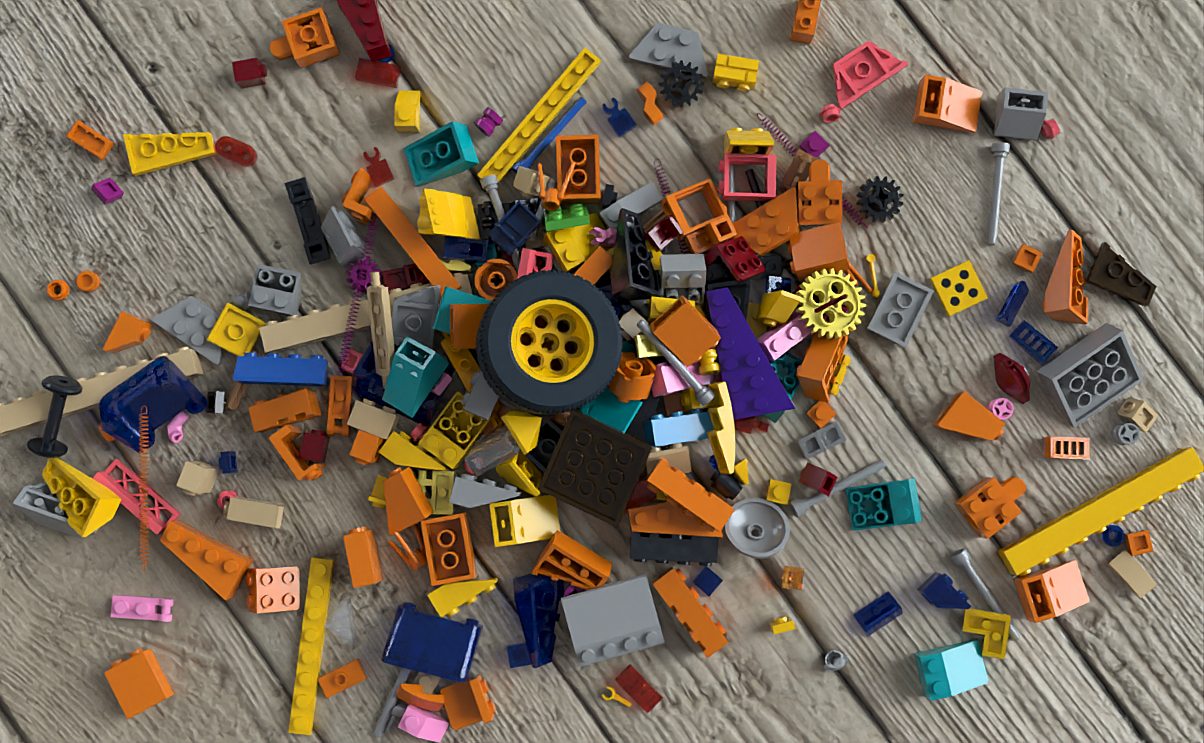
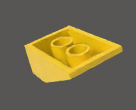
M731 128L726 130L724 136V154L769 155L774 146V140L769 131H763L761 128H754L751 131Z
M597 213L589 215L590 224L551 230L544 235L542 243L544 246H549L562 271H565V273H572L578 270L590 255L601 246L592 245L591 241L596 236L589 234V231L595 227L606 230ZM601 246L605 251H608L610 249L608 247Z

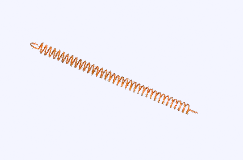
M140 420V421H142V422H139V424H140V423H143V422H149V421H147V420ZM140 424V425H142V426H139V428H140V427H143V426H149V425ZM139 443V445H143V446H140V447L149 446V445H144V444H140V443ZM149 449L140 450L139 453H142L141 455H147L149 453H143L141 451H146ZM142 457L141 459H139V461H142V459H147L149 457ZM139 471L140 474H143L140 476L149 475L148 473H141L143 471ZM139 484V486H145V487H141V488L149 487V486H146V485H140V484ZM139 488V490H144V491H141V492H147V491H149V490H145V489ZM139 492V494H143L142 496H147V495H149V494H144V493ZM139 496V498H142V500H139V502L143 504L149 503L142 502L143 500H148L149 498H143L142 496ZM140 508V509H139L140 511H144V512H140V513L149 512L148 510H141V509H144V508ZM140 514V515H145V516H141V517L149 516L148 514ZM139 517V519H146V520H141V521H139V523H144V524H142V525H148V524H149V523L142 522V521H147V520H149V519ZM139 525V527H143V529H148V528H149V527H144V526H142V525ZM139 529V531H142V532H143V533H140L139 535L144 536V537H140L139 539H140V540H145V541H141V542L149 541L148 539H141V538L149 537V535H142V534H144V533H148L149 531H143V529ZM139 542L140 544H146L139 546V548H146L139 550V552H144L143 554H139V556L144 557L140 558L139 560L149 562V560H142L145 558H149V556H143L144 554L149 553L143 550H148L149 548L142 547L147 546L149 544Z

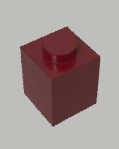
M258 58L232 62L235 83L241 89L266 84L267 69L265 64H262Z
M312 429L311 433L304 432L299 458L325 462L330 437L324 436V431Z
M807 462L805 468L801 471L798 482L829 497L838 477L825 469Z

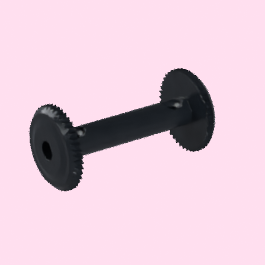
M54 375L44 378L41 383L46 390L53 393L43 438H33L27 443V447L32 453L46 458H58L67 453L68 447L56 440L67 395L80 394L83 389L81 384L72 378Z

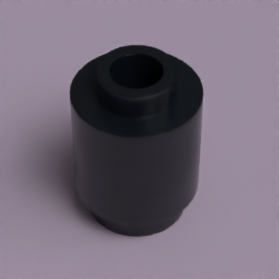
M719 470L710 478L712 481L710 486L726 499L733 500L743 488L735 477L731 474L720 473Z

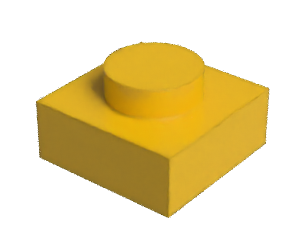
M770 479L765 500L788 505L792 484Z
M787 616L777 617L773 623H769L774 635L796 629L794 621L791 618L787 619Z

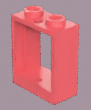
M725 153L723 160H719V173H722V181H719L718 194H722V200L769 202L775 199L776 155ZM729 164L765 165L764 193L729 192Z

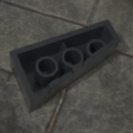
M631 531L629 556L630 559H634L636 562L655 560V563L668 564V561H677V564L690 565V562H699V566H712V563H717L719 537Z

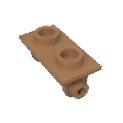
M798 149L779 188L786 192L795 186L797 190V182L807 180L809 166L817 160V157Z

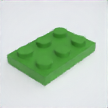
M573 203L569 205V208L563 209L559 206L558 210L546 211L545 213L546 231L590 224L587 207L582 205V203Z

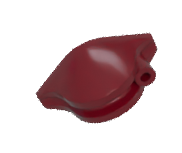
M1002 353L994 355L995 378L999 388L1022 404L1030 400V376L1026 368Z

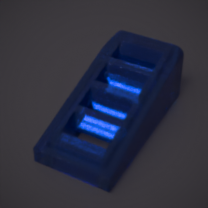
M1025 320L1009 336L1042 366L1058 349V346ZM1027 329L1029 332L1022 339L1018 337ZM1033 335L1035 338L1027 344L1026 341ZM1040 341L1042 344L1034 350L1032 347ZM1046 347L1048 350L1044 355L1039 354Z

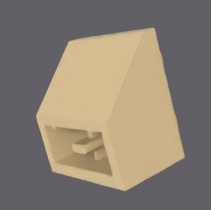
M682 443L668 445V450L661 451L660 447L653 448L645 465L647 476L660 458H664L669 462V466L678 468L683 473L691 472L688 446L683 447Z

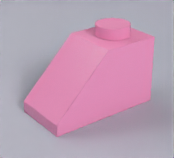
M409 705L398 728L415 737L440 743L450 722L428 710Z

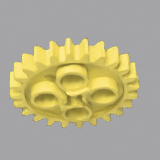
M831 268L828 273L826 269H822L820 274L815 271L812 273V277L808 276L805 278L806 283L803 282L799 285L802 290L796 292V295L800 296L801 300L799 302L800 308L795 311L802 312L803 314L799 321L806 320L804 328L811 326L810 333L813 334L818 331L819 338L823 337L825 333L827 339H831L833 335L835 339L840 338L841 334L846 336L849 334V331L852 332L856 329L855 325L861 323L858 317L865 315L864 312L860 311V309L866 307V304L860 303V300L865 298V296L858 294L862 287L855 288L854 285L857 280L850 282V274L842 277V270L836 274L834 268ZM831 285L836 286L838 294L833 293ZM813 294L819 297V303L813 300ZM842 295H846V299H843L818 313L814 312L816 308H819L824 304L831 302ZM842 304H844L847 307V314L842 311ZM823 313L829 316V323L823 320Z

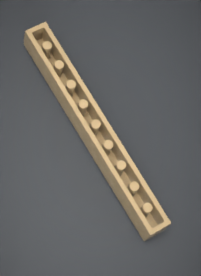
M463 272L452 274L461 285V288L458 289L459 291L474 295L468 274L464 275ZM416 283L410 285V289L402 291V288L390 290L391 317L395 297L433 285L431 283L426 285ZM439 295L438 305H440L442 299L441 295ZM351 300L348 301V305L341 307L340 304L327 307L328 310L326 311L312 310L307 312L306 316L286 317V321L279 323L277 320L266 322L264 327L259 328L265 353L275 354L346 335L345 332H349L347 330L356 333L371 329L368 300L361 302H352ZM350 314H353V315H355V316H358V317H350V318L355 319V320H357V321H349V322H351V323H348L347 320H352V319H349L348 316H352V315H350Z
M182 347L176 349L174 354L163 353L156 355V359L151 361L144 359L136 361L135 365L131 367L126 365L114 368L115 372L112 373L100 372L94 374V378L89 380L86 378L77 379L76 381L83 387L82 392L77 395H67L62 418L202 376L204 373L198 352L189 349V347ZM38 391L32 393L30 398H15L11 400L12 403L7 405L0 403V437L45 424L53 393L50 391Z

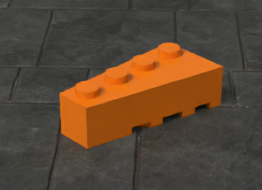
M660 458L644 480L648 483L646 487L655 494H658L660 491L666 495L665 500L674 507L677 504L685 509L683 513L693 520L696 517L702 520V526L713 533L714 530L720 532L735 509L713 493L707 492L696 481L688 479L685 473L678 468L669 466L667 460Z
M666 501L627 508L632 532L723 537L722 530L720 532L716 530L713 533L702 526V520L697 517L693 520L684 514L685 509L679 504L674 507Z
M181 520L170 521L160 538V541L225 601L234 598L254 560Z
M671 567L655 579L652 584L667 605L673 610L681 624L687 629L695 643L700 646L706 658H709L728 643L723 635L726 630L719 621L713 622L710 618L713 613L706 604L701 606L697 600L700 597L693 586L687 587L684 583L687 578L681 570L677 569L675 571Z

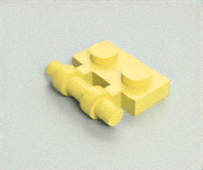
M418 470L417 481L425 496L426 486H432L431 499H428L434 510L432 514L453 515L454 504L449 503L455 482V471H432V479H427V471Z

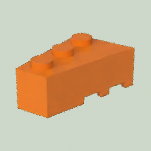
M818 331L812 334L811 345L806 348L802 365L798 366L796 372L804 397L829 403L830 396H828L827 392L830 383L835 384L836 377L833 376L836 365L841 364L848 341L847 335L843 336L841 334V337L835 339L833 335L831 339H827L826 333L821 338L818 337Z
M308 388L296 390V392L291 394L277 395L275 399L269 401L267 399L254 402V406L248 407L255 433H263L284 427L285 425L322 416L316 391L309 390Z
M557 530L536 558L531 574H543L550 576L551 580L558 581V579L571 582L573 586L591 590L604 585L609 578L612 562Z

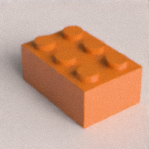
M599 134L556 136L557 190L559 192L571 163L575 162V167L560 205L601 203Z
M467 512L421 521L431 586L476 578L478 574Z

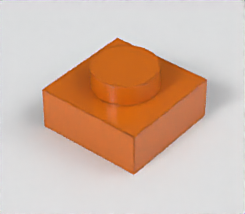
M1022 244L1012 264L1029 273H1033L1043 253Z
M822 401L816 402L805 413L819 429L836 415L830 406Z
M1144 529L1124 534L1128 553L1131 556L1154 551L1148 530Z

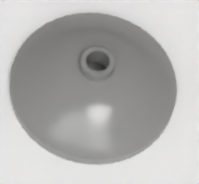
M748 498L732 506L735 510L724 525V530L729 543L734 549L745 556L763 559L778 554L785 547L790 535V526L786 515L777 505L761 498ZM751 533H756L758 536L755 537Z

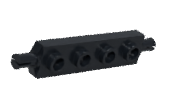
M779 254L760 256L758 258L765 267V271L752 277L751 280L782 276L783 269L791 268L789 263L793 259L782 260ZM724 261L706 267L705 286L736 280Z

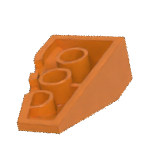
M1068 230L1045 291V301L1042 303L1044 313L1053 320L1084 325L1088 324V297H1083L1082 285L1086 284V277H1083L1080 266L1084 264L1082 240L1073 230Z

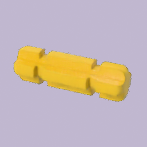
M843 354L841 364L835 367L833 376L836 377L835 384L830 383L827 392L830 395L836 396L840 389L838 386L842 384L847 371L846 366L848 367L851 358Z

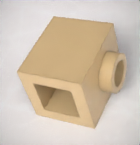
M519 166L513 187L523 191V196L529 198L539 196L538 171ZM543 174L544 187L546 189L550 177Z
M633 308L625 313L619 321L622 336L628 342L631 339L635 342L636 335H644L637 327V323L640 320H644L651 328L650 324Z

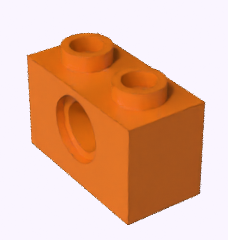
M797 0L790 36L791 41L811 43L815 34L821 0Z
M358 430L349 455L355 457V462L363 465L378 463L381 456L379 451L387 439Z

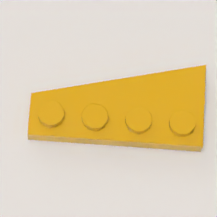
M210 132L162 133L159 135L123 134L131 171L135 176L217 154Z

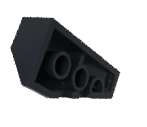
M624 208L619 211L611 269L612 296L627 301L651 299L652 296L662 297L660 275L658 270L653 268L651 259L654 257L652 251L647 250L644 241L646 240L644 236L645 231L638 213Z

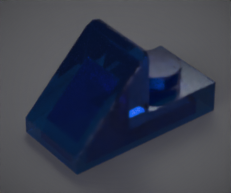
M445 236L443 259L460 260L466 264L486 262L488 240Z

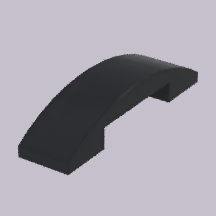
M306 177L284 183L305 243L303 245L309 265L331 259L327 240L321 229V218Z

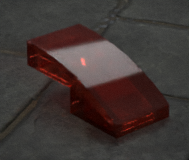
M631 664L615 678L616 682L647 713L663 699L662 695Z

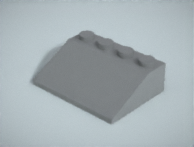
M1105 323L1037 371L1044 388L1073 428L1079 426L1144 380L1123 330L1108 323Z
M646 574L561 598L580 667L665 643Z

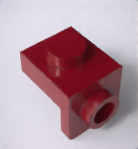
M668 216L657 222L644 236L654 250L658 252L675 237L680 236L683 231L679 227L678 222L672 216Z

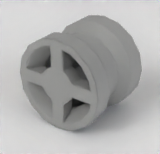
M1123 423L1114 426L1111 435L1117 444L1130 445L1138 441L1140 431L1132 423Z

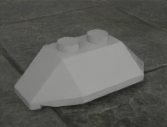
M46 482L34 486H24L13 502V506L40 525L77 538L81 537L69 526L67 522L68 515L65 510L60 509L58 505L60 501L57 495L51 493Z

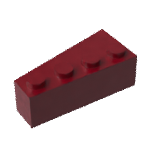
M336 0L371 62L391 57L377 0Z

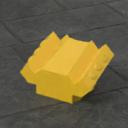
M424 188L419 198L420 216L417 221L419 234L480 240L479 227L476 223L477 219L474 214L471 197Z

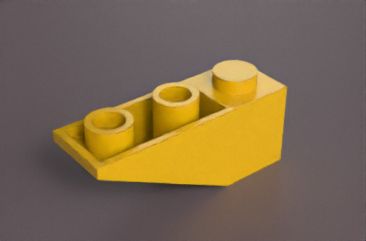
M402 430L400 433L393 431L379 451L380 454L396 465L448 471L449 469L436 456L433 457L428 454V450L420 444L416 445L411 442L410 439L412 437Z
M486 578L447 583L427 596L440 617L447 615L449 618L459 611L458 607L463 603L468 606L478 599L476 597L477 594L482 591L487 594L495 589V583L499 580L498 578Z

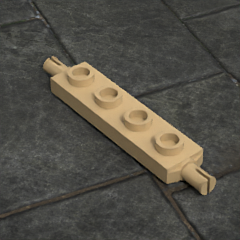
M370 272L371 286L367 287L375 366L376 373L382 376L383 389H385L395 354L388 287L380 285L379 272Z

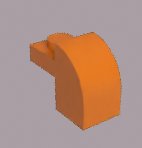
M725 216L711 222L704 229L686 236L684 240L691 254H703L713 245L732 240L738 234L729 216Z

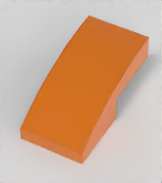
M401 683L396 691L398 698L421 709L439 711L444 705V695L424 694L423 685Z

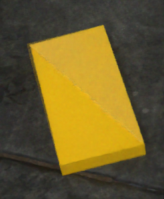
M512 409L501 417L524 455L537 446L541 417L517 409Z

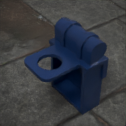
M518 201L497 224H494L495 227L488 233V236L504 253L506 252L511 256L517 248L520 249L528 240L527 238L541 224V220Z

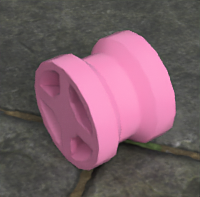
M1000 398L992 400L988 404L987 409L1000 420L1011 417L1014 407L1008 399Z

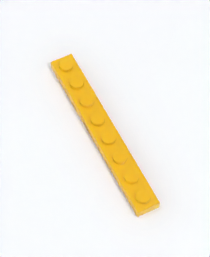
M584 47L477 176L482 179L489 175H496L500 184L514 164L521 159L600 65L601 60Z
M311 558L288 733L312 734L334 559Z

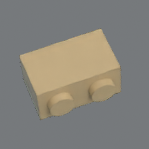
M365 398L363 402L356 400L347 425L388 439L392 432L395 431L400 416L395 414L396 410L383 406V409L375 407L376 402Z
M186 461L176 486L183 488V493L192 496L196 494L202 496L203 493H211L220 468L201 461Z

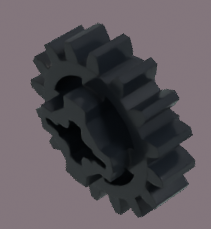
M680 60L679 66L672 62L673 68L665 67L667 74H660V77L664 79V82L659 83V86L664 87L660 94H667L665 101L667 102L671 99L672 106H675L677 102H679L680 108H683L684 102L691 106L690 100L698 101L696 94L703 93L699 89V86H704V82L699 81L703 74H697L696 72L699 68L696 66L692 69L691 62L687 66H684L683 60ZM680 70H686L692 75L687 77L681 74ZM673 73L674 80L672 84L667 86L668 79ZM679 79L688 81L683 90L680 87H675ZM696 83L695 90L690 95L688 90L692 84ZM678 92L682 94L683 98H676L670 93Z
M876 176L874 181L869 178L866 181V185H861L860 189L863 192L857 193L856 196L861 199L856 202V205L862 206L859 213H867L865 219L871 216L873 217L872 222L875 223L880 218L881 223H884L886 217L892 220L894 218L893 214L897 215L900 212L897 207L903 205V202L899 201V199L904 194H898L897 191L901 187L893 186L895 180L889 183L887 182V176L882 181ZM873 188L872 195L866 197L868 191ZM877 196H879V199H883L884 201L881 203L880 200H876ZM893 202L891 209L887 211V204Z

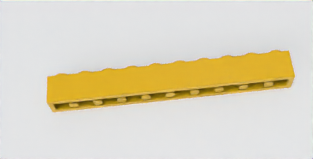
M1183 447L998 550V553L1010 574L1024 576L1031 572L1030 568L1033 566H1041L1050 561L1049 557L1055 554H1064L1069 550V546L1073 544L1079 545L1088 540L1087 536L1105 531L1107 529L1106 526L1110 523H1119L1125 519V515L1131 512L1133 514L1141 511L1146 503H1154L1161 500L1164 493L1179 490L1182 487L1180 484L1186 481L1192 482L1200 478L1199 474L1204 472V465L1193 447Z

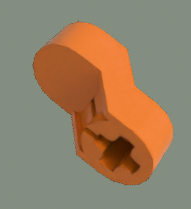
M646 81L636 90L645 102L643 114L654 126L664 116L655 105V100L658 96L656 90Z

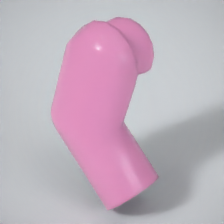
M182 411L167 425L168 437L173 443H179L182 440V424L189 418Z

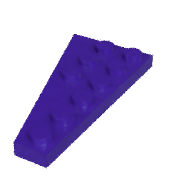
M728 287L706 291L712 325L721 337L716 348L722 380L726 383L731 402L733 420L795 409Z

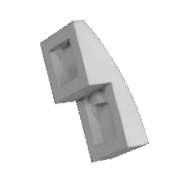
M835 421L797 441L806 459H809L847 441L838 421Z

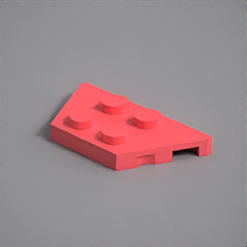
M870 41L865 42L832 66L838 108L842 110L907 67L908 62L893 57L892 53L885 49H880Z

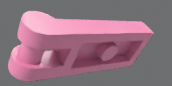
M113 595L111 617L169 622L172 621L170 611L174 599ZM158 605L162 606L161 613H157Z

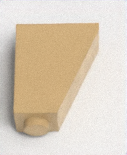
M231 496L230 501H225L223 514H227V520L280 529L284 504Z

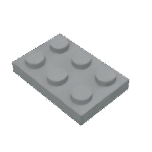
M894 272L866 330L902 348H906L934 290L898 272Z

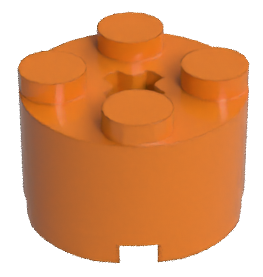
M491 259L477 270L475 274V287L482 298L492 301L506 285L517 279L518 274L507 261ZM497 278H500L502 283L496 287L493 281L495 282Z
M632 352L622 353L619 367L616 369L617 372L614 378H611L612 381L608 385L610 391L617 395L619 401L629 402L630 400L648 398L656 367L650 359H640L635 357L636 353Z

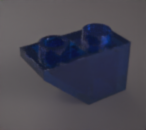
M935 572L917 589L936 608L969 609L971 607L967 602L969 599L967 595L960 589L957 591L952 586L953 580L945 573L942 575Z

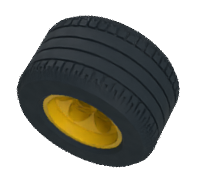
M555 270L532 272L506 285L485 310L477 331V360L480 364V370L483 372L482 375L487 380V384L507 404L533 414L549 415L569 412L583 407L596 399L607 388L606 386L610 384L611 378H614L622 356V329L619 324V318L615 314L616 311L610 305L609 299H606L604 293L599 291V288L594 284L592 285L588 280H583L578 275L574 276L573 273H565V271L559 270L557 272ZM536 317H542L546 321L545 328L540 329L536 327ZM559 321L567 324L568 330L566 333H561L557 329ZM522 334H527L531 337V344L529 346L521 343L520 337ZM544 339L547 342H552V345L549 347L550 351L547 348H542L541 344L544 343ZM567 342L574 344L575 352L573 354H568L565 351V344ZM530 355H535L539 359L537 367H531L528 364ZM553 359L561 363V369L557 372L553 371L550 367V362Z

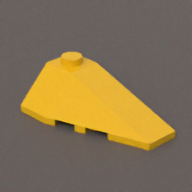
M49 458L42 472V476L51 493L56 494L60 501L58 504L60 509L65 510L68 515L67 522L69 526L81 537H87L113 519L122 499L106 486L59 458Z

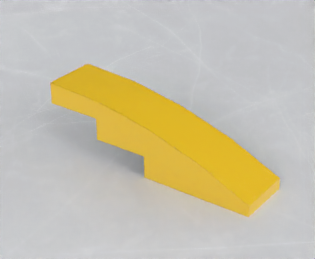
M714 382L708 386L715 393L713 398L715 406L707 408L714 429L708 431L707 435L720 473L731 474L734 472L735 427L732 407L726 383Z

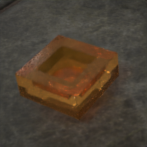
M785 566L782 575V588L802 590L805 568Z

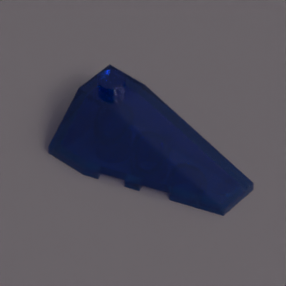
M530 573L513 579L514 601L532 667L538 668L552 662L556 640L554 628L556 621H559L560 614L557 612L559 601L564 596V586L561 579L555 581L551 580L550 576L539 573L538 575H533Z

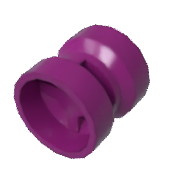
M487 107L483 111L484 116L477 118L474 125L482 133L490 137L494 133L495 126H500L503 119L494 110Z

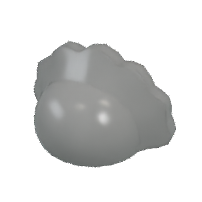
M244 292L234 298L230 304L243 311H247L250 308L248 306L250 292Z
M832 650L825 657L823 669L826 672L839 670L850 661L849 656L842 654L838 650Z

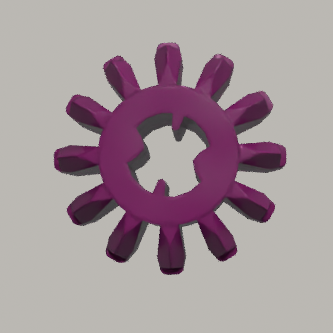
M358 258L357 265L352 262L349 264L353 269L346 270V274L350 275V277L346 278V282L352 283L350 285L352 290L360 287L365 289L367 293V287L371 286L370 272H379L380 275L382 271L376 269L378 266L376 262H364V264L369 266H363L360 262L362 260ZM359 265H361L364 268H367L368 270L360 269L361 267ZM358 269L367 273L366 282L357 281L359 280L357 277L360 276L357 274L360 272ZM357 282H359V283H361V284H364L365 286L356 285V284H358Z

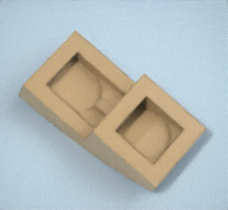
M1126 550L1122 551L1108 564L1124 581L1123 584L1139 599L1143 598L1157 585L1144 568Z

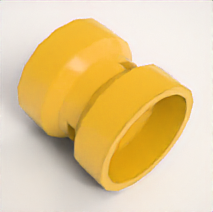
M708 349L699 360L701 364L699 367L700 375L721 372L720 364L716 362L718 358L717 349Z

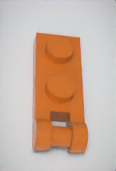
M331 375L327 435L335 436V434H342V436L349 437L351 434V426L347 425L352 410L354 377ZM336 419H343L342 425H336Z

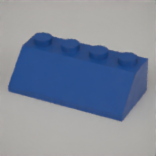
M244 353V356H238L233 381L240 384L327 387L328 360L323 359L321 355H310V359H301L302 355L288 354V358H279L280 354L267 353L266 357H257L258 353Z

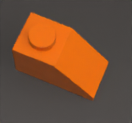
M121 311L102 350L117 353L143 344L144 340H147L151 334L150 328L152 324Z

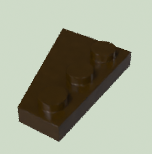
M1106 242L1101 243L1086 282L1144 307L1149 306L1157 286L1140 271L1135 270L1125 262L1126 259L1120 254L1117 255L1110 249V245Z

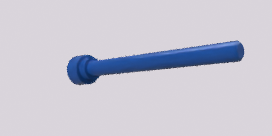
M580 97L525 160L517 161L512 170L517 174L519 166L531 169L532 163L586 104V100Z

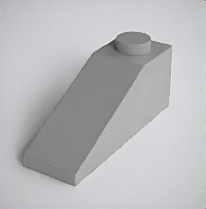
M651 182L600 212V219L607 229H617L620 209L624 208L641 216L660 203L663 197Z

